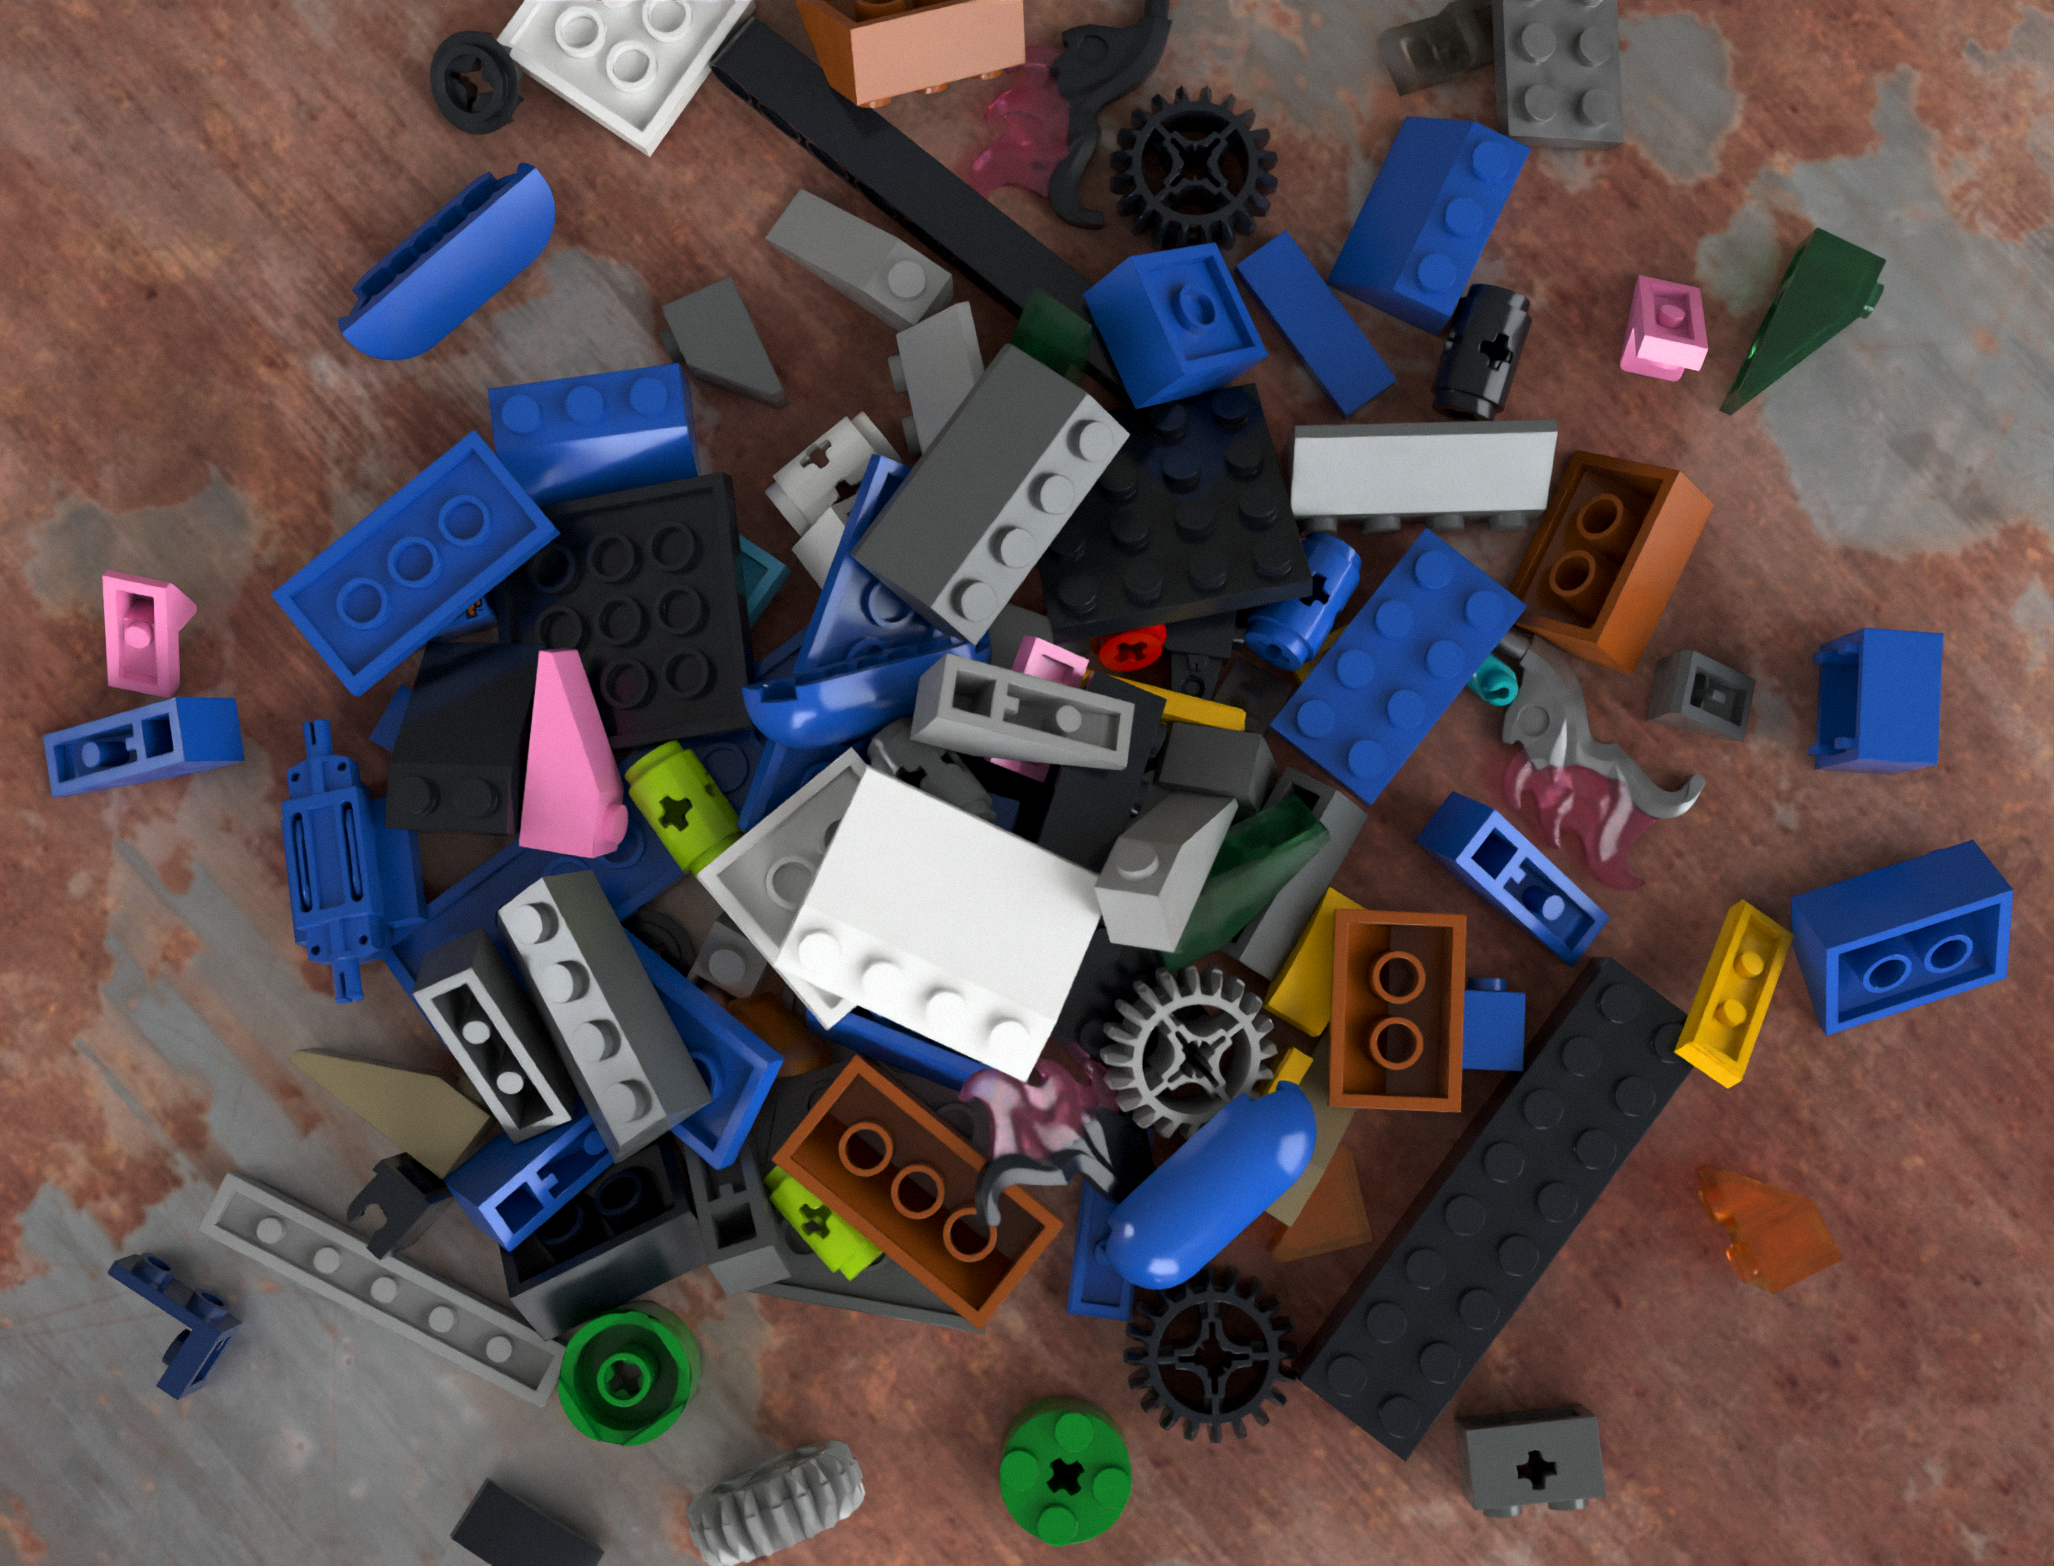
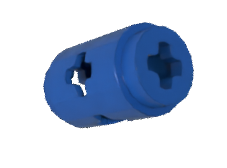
M1311 532L1304 540H1301L1313 579L1312 596L1302 597L1308 602V605L1303 604L1299 598L1255 606L1247 620L1249 630L1245 635V641L1248 647L1258 657L1277 668L1286 671H1297L1303 663L1314 659L1331 631L1334 619L1343 611L1360 583L1359 571L1362 567L1360 556L1343 540L1327 533Z

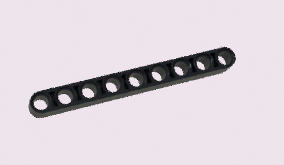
M749 16L709 63V67L714 75L736 96L1128 407L1134 406L1083 296L1094 284L872 108H862L855 105L829 86L822 68L765 23L753 16Z

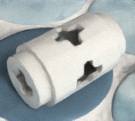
M862 411L851 421L845 416L773 475L776 482L764 492L796 532L803 537L830 506L839 502L841 497L835 488L839 483L846 481L852 488L858 487L861 484L872 454L882 455L899 463L902 459L879 429ZM818 448L820 450L828 448L826 456L829 459V463L825 467L819 469L814 463L807 465L811 461L809 455Z

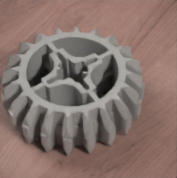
M1182 963L1178 970L1176 981L1164 967L1156 968L1155 981L1157 986L1153 989H1150L1141 980L1133 981V990L1140 998L1132 1006L1124 999L1115 1000V1008L1125 1018L1122 1023L1107 1022L1104 1024V1033L1117 1041V1043L1100 1049V1058L1106 1064L1114 1066L1104 1074L1103 1078L1110 1089L1119 1090L1115 1097L1116 1104L1124 1112L1134 1110L1132 1119L1138 1126L1148 1128L1155 1122L1156 1132L1161 1137L1168 1139L1179 1127L1182 1136L1189 1140L1199 1131L1201 1123L1205 1125L1222 1108L1241 1094L1246 1092L1252 1102L1262 1097L1253 1088L1255 1081H1269L1274 1078L1272 1075L1273 1071L1260 1061L1278 1054L1273 1042L1262 1038L1274 1028L1272 1020L1265 1014H1257L1262 1007V1001L1253 992L1243 994L1245 986L1243 981L1234 975L1223 980L1222 971L1212 965L1206 966L1199 976L1196 967L1191 963ZM1196 1004L1220 1008L1210 1017L1202 1014L1199 1018L1188 1022L1179 1021L1172 1013L1184 1006ZM1155 1027L1158 1032L1159 1042L1155 1051L1145 1059L1147 1066L1142 1069L1144 1046ZM1176 1032L1188 1043L1193 1042L1191 1046L1195 1052L1194 1058L1201 1066L1200 1071L1189 1060L1184 1061L1186 1057L1181 1050L1183 1046L1176 1038ZM1233 1044L1229 1063L1221 1075L1219 1060L1222 1053ZM1187 1082L1198 1083L1204 1088L1203 1091L1186 1097H1168L1159 1094L1166 1087L1173 1091L1178 1086Z
M833 1439L825 1442L819 1440L807 1446L801 1445L793 1450L759 1461L749 1467L741 1468L740 1471L721 1478L720 1482L706 1487L689 1504L686 1514L691 1525L688 1529L694 1546L700 1550L704 1562L712 1566H733L742 1561L749 1563L758 1557L765 1555L769 1557L781 1549L792 1548L796 1543L813 1538L815 1534L824 1529L834 1527L837 1521L849 1517L852 1511L858 1509L866 1494L861 1481L863 1474L857 1458L852 1457L848 1444Z

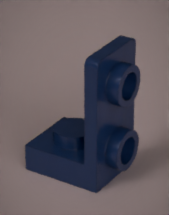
M142 1253L141 1256L133 1254L115 1260L107 1272L111 1277L192 1329V1331L187 1328L184 1329L165 1352L162 1362L168 1368L156 1387L176 1400L199 1390L243 1322L227 1313L230 1306L220 1296L202 1288H197L194 1291L175 1279L174 1276L177 1272L174 1267L155 1255L149 1253Z

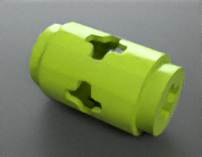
M677 740L669 741L639 759L625 773L624 778L631 787L628 791L629 796L684 874L691 872L698 883L701 882L696 878L697 874L747 832L736 826L739 815L720 791L692 749L684 750ZM687 798H688V799L691 801V803H692L693 808H691V809H690V807H689V802H688ZM683 815L686 816V820L688 821L689 824H687V823L685 822Z
M778 1165L763 1180L773 1192L769 1196V1200L833 1274L840 1270L851 1281L883 1253L881 1249ZM813 1220L819 1225L820 1230L811 1233L804 1226V1223H809Z

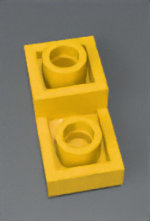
M1328 887L1276 979L1274 982L1271 981L1262 1004V1008L1312 1037L1319 1036L1330 1021L1334 909L1367 910L1331 887Z

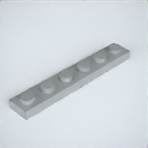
M237 1170L227 1172L197 1231L541 1409L547 1404L558 1383L563 1355L569 1341L556 1336L545 1342L526 1319L398 1253L378 1260L366 1248L371 1239Z

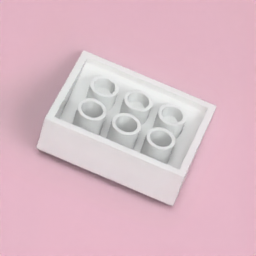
M867 765L781 943L774 966L1026 1082L1059 1017L1102 915L1094 888L1100 875Z

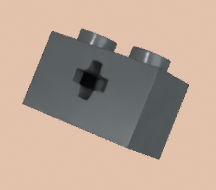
M1582 1404L1454 1418L1463 1496L1475 1511L1483 1510L1484 1516L1492 1518L1513 1517L1523 1513V1505L1548 1503L1549 1509L1557 1511L1578 1510L1588 1506V1498L1606 1497L1597 1416ZM1534 1450L1543 1461L1533 1463L1531 1468L1532 1474L1526 1476L1516 1465L1528 1463V1452Z

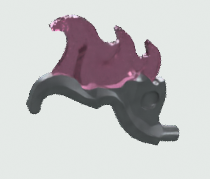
M1510 628L1495 648L1519 660L1517 666L1522 670L1518 694L1503 714L1500 733L1501 743L1511 745L1517 742L1521 750L1509 761L1503 773L1501 787L1505 801L1512 811H1516L1520 808V792L1529 790L1532 792L1537 804V821L1540 832L1552 849L1560 848L1559 830L1568 828L1576 833L1584 848L1588 868L1593 876L1603 885L1616 890H1632L1644 886V879L1633 876L1628 870L1627 857L1632 844L1659 819L1675 818L1687 812L1705 787V778L1699 774L1692 775L1686 779L1679 790L1675 792L1664 791L1656 786L1635 761L1616 743L1602 744L1595 741L1589 732L1583 690L1573 668L1557 650L1538 635L1534 634L1530 638Z

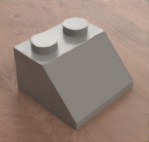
M969 301L957 303L896 334L900 354L888 357L896 394L909 393L913 415L901 418L909 455L921 452L922 455L985 372Z

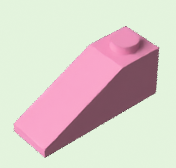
M568 648L539 650L519 846L586 858H595L617 851L618 844L623 840L628 825V810L625 805H622L624 785L578 650Z

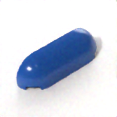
M519 163L516 170L517 173L498 180L491 172H487L465 187L366 272L353 286L352 292L359 299L350 315L339 317L338 327L341 334L361 352L382 360H404L416 357L430 350L530 265L547 245L555 222V204L548 183L536 167L528 163Z
M989 628L976 646L946 634L742 686L745 707L752 722L763 735L779 745L792 749H820L877 734L893 721L904 716L914 715L920 676L946 653L991 665L992 647Z
M1283 1080L1278 1081L1277 1092L1260 1097L1253 1102L1246 1092L1232 1100L1116 1207L1107 1219V1223L1113 1232L1107 1244L1100 1246V1250L1117 1273L1139 1287L1152 1290L1167 1289L1185 1282L1204 1267L1299 1179L1312 1157L1317 1130L1313 1108L1306 1095L1296 1083Z

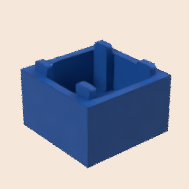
M1216 242L1130 256L1083 294L1091 316L1102 335L1135 409L1222 389L1268 356Z
M1862 628L1820 645V652L1813 654L1812 659L1813 665H1819L1816 744L1809 745L1808 755L1815 756V770L1892 775L1938 765L1943 633Z

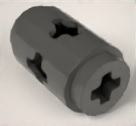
M914 715L904 716L893 721L874 737L867 750V757L871 762V767L995 824L997 817L991 808L993 804L992 797L955 751L910 740Z

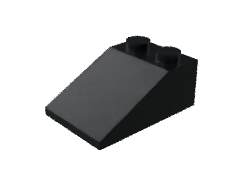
M428 641L389 761L385 828L420 833L520 837L539 650L552 649L551 645Z

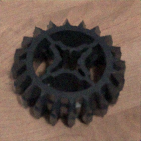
M1208 85L1201 89L1198 101H1189L1188 92L1183 86L1177 88L1174 105H1169L1166 99L1157 93L1151 100L1152 115L1136 108L1131 114V124L1134 129L1121 128L1117 133L1116 143L1122 150H1117L1110 154L1109 167L1118 173L1110 178L1109 190L1113 194L1124 195L1117 202L1116 207L1120 217L1137 214L1130 230L1134 237L1144 234L1150 228L1154 230L1151 240V248L1154 251H1159L1164 246L1166 239L1176 241L1174 249L1188 247V243H1197V245L1212 243V239H1216L1222 248L1229 251L1234 248L1236 243L1234 230L1241 235L1250 237L1256 228L1253 216L1266 217L1269 212L1271 203L1265 196L1275 193L1278 179L1268 172L1276 167L1278 157L1276 152L1262 150L1270 140L1271 135L1268 128L1249 131L1256 117L1253 108L1244 110L1238 116L1232 113L1236 101L1232 93L1223 98L1220 106L1211 103L1212 90ZM1200 132L1209 136L1203 140L1193 141L1186 139L1179 133ZM1151 149L1160 156L1159 165L1168 175L1162 181L1161 191L1155 197L1146 185L1142 172V163ZM1230 150L1236 156L1243 174V188L1237 197L1226 189L1228 181L1219 171V168L1223 165L1225 155ZM1206 164L1203 180L1197 181L1196 174L1193 180H1188L1185 177L1181 180L1183 166L1189 165L1191 171L1193 165L1202 168ZM1194 204L1199 205L1209 214L1187 215L1176 212V210L1183 205Z
M1207 1263L1200 1269L1201 1283L1192 1285L1191 1279H1188L1179 1284L1181 1289L1173 1294L1169 1288L1154 1290L1162 1301L1158 1308L1147 1300H1138L1136 1309L1144 1318L1149 1320L1148 1325L1136 1322L1127 1324L1125 1329L1126 1335L1133 1340L1143 1342V1346L1125 1349L1123 1351V1359L1125 1363L1131 1365L1145 1366L1128 1376V1383L1132 1390H1140L1152 1386L1140 1400V1405L1144 1412L1148 1413L1156 1410L1163 1404L1166 1405L1159 1419L1161 1428L1168 1431L1182 1416L1185 1417L1183 1423L1184 1439L1193 1441L1198 1434L1200 1423L1207 1424L1210 1442L1218 1444L1222 1439L1221 1424L1231 1423L1236 1437L1242 1439L1247 1436V1429L1241 1418L1251 1413L1256 1422L1261 1426H1265L1270 1422L1265 1409L1260 1405L1265 1399L1275 1406L1283 1407L1287 1398L1279 1388L1274 1386V1382L1277 1380L1284 1383H1294L1297 1377L1293 1368L1279 1363V1360L1294 1358L1300 1354V1350L1296 1342L1278 1340L1279 1337L1290 1333L1295 1328L1290 1316H1280L1270 1320V1317L1282 1305V1300L1278 1295L1273 1293L1256 1302L1263 1287V1282L1260 1278L1252 1276L1247 1280L1242 1289L1239 1290L1237 1289L1239 1282V1270L1237 1267L1229 1265L1224 1271L1222 1283L1220 1284L1215 1283L1213 1266L1211 1263ZM1219 1302L1234 1305L1248 1313L1257 1322L1262 1340L1248 1341L1245 1336H1233L1223 1331L1222 1320L1219 1315ZM1199 1303L1197 1323L1192 1333L1183 1338L1171 1339L1170 1344H1159L1163 1332L1171 1320L1184 1309ZM1209 1322H1211V1330L1220 1348L1227 1351L1225 1358L1217 1355L1220 1363L1213 1366V1382H1211V1376L1202 1357L1195 1354L1197 1347L1204 1349L1201 1342L1209 1339ZM1253 1361H1261L1258 1372L1251 1383L1239 1394L1223 1401L1226 1380L1229 1375L1238 1368L1252 1366ZM1158 1365H1174L1176 1370L1184 1369L1196 1373L1200 1377L1203 1402L1188 1399L1172 1389L1162 1377Z

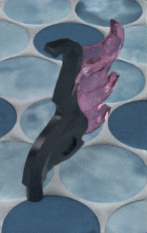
M1145 0L1143 17L1138 19L1137 24L1125 28L1086 24L1067 29L1062 32L1063 46L1067 47V50L1064 52L1046 45L1025 47L1026 63L1004 68L1003 71L1009 75L1023 69L1028 74V77L1018 87L1007 90L995 98L983 116L986 123L1003 117L1008 124L1007 130L995 144L983 150L974 161L969 174V186L987 200L989 193L999 187L1017 186L1049 201L1056 216L1065 223L1080 228L1101 229L1104 225L1103 213L1098 210L1084 208L1079 203L1077 197L1079 183L1094 156L1102 136V129L1097 123V116L1103 108L1139 88L1155 71L1164 54L1172 28V20H1168L1170 0Z
M1037 1059L1034 1065L1042 1075V1080L1037 1087L1029 1086L996 1068L981 1069L971 1074L964 1082L958 1098L961 1101H969L974 1097H978L985 1104L990 1118L991 1135L988 1161L981 1167L975 1183L976 1219L980 1226L996 1227L1000 1224L1001 1214L998 1211L997 1201L1000 1193L1011 1185H1068L1072 1177L1079 1173L1107 1201L1118 1206L1157 1170L1152 1160L1147 1129L1141 1128L1132 1119L1134 1110L1124 1112L1116 1104L1115 1100L1118 1093L1116 1089H1110L1106 1085L1104 1076L1108 1070L1103 1065L1089 1059H1079L1078 1066L1087 1077L1084 1086L1075 1082V1079L1068 1070L1048 1059Z

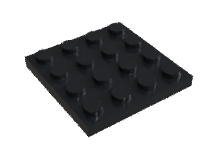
M1255 383L1204 392L1196 396L1144 407L1142 410L1130 406L1107 411L1130 436L1036 563L1054 645L1312 596V575Z
M718 472L540 506L541 510L559 530L560 534L493 588L499 643L548 644L552 646V649L568 648L578 650L612 753L661 746L673 740L685 742L758 730L746 710L741 689L742 686L756 683L732 477L725 472Z

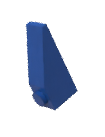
M174 697L43 735L52 798L196 774L245 761L235 698Z
M1451 792L1414 840L1455 879L1571 968L1610 919L1600 907L1499 812L1457 792Z
M579 1095L576 1097L572 1120L516 1144L504 1132L492 1138L442 1181L473 1225L508 1252H511L607 1169L614 1160Z

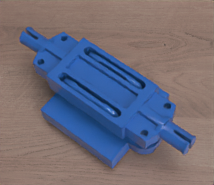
M314 719L313 723L310 721L302 723L307 759L286 771L290 800L281 802L283 814L281 825L295 944L307 948L310 961L332 966L335 1002L351 1003L353 1000L360 1001L365 998L362 990L359 965L380 961L388 955L392 946V929L429 920L417 832L385 828L387 797L374 798L372 791L361 781L359 763L349 757L333 755L331 722L326 719Z

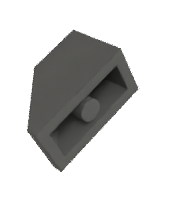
M731 276L661 307L670 327L659 331L673 363L682 364L686 362L696 380L772 408L780 409L789 405Z

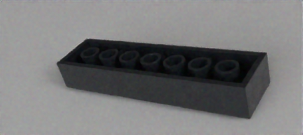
M1592 957L1524 1049L1523 1071L1507 1072L1295 1360L1291 1368L1295 1370L1298 1380L1406 1462L1695 1067L1674 1052L1681 1032L1685 1027L1684 1024L1688 1014L1613 958Z

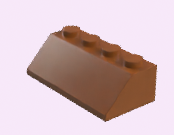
M858 1053L853 1057L771 1159L979 1331L1065 1225L1063 1216L1025 1185L1015 1184L1006 1187L999 1195L997 1203L998 1211L1001 1214L1000 1224L996 1227L980 1226L976 1219L975 1183L981 1167L991 1158L862 1053Z

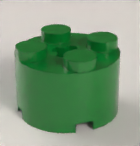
M654 1301L625 1302L596 1316L572 1337L563 1355L560 1377L558 1378V1395L568 1419L582 1434L598 1442L602 1440L622 1446H639L658 1438L675 1423L688 1406L701 1379V1360L695 1337L680 1317ZM625 1364L628 1366L637 1364L642 1371V1375L637 1380L631 1378L624 1382L618 1372Z
M1050 1396L1029 1405L1014 1419L1002 1445L999 1469L1000 1490L1010 1515L1029 1534L1053 1547H1063L1067 1544H1077L1091 1540L1104 1533L1115 1523L1123 1512L1131 1494L1132 1470L1124 1435L1117 1422L1105 1409L1087 1400L1084 1401L1065 1396ZM1061 1458L1067 1465L1078 1461L1076 1464L1077 1475L1071 1479H1067L1063 1474L1054 1477L1053 1461Z

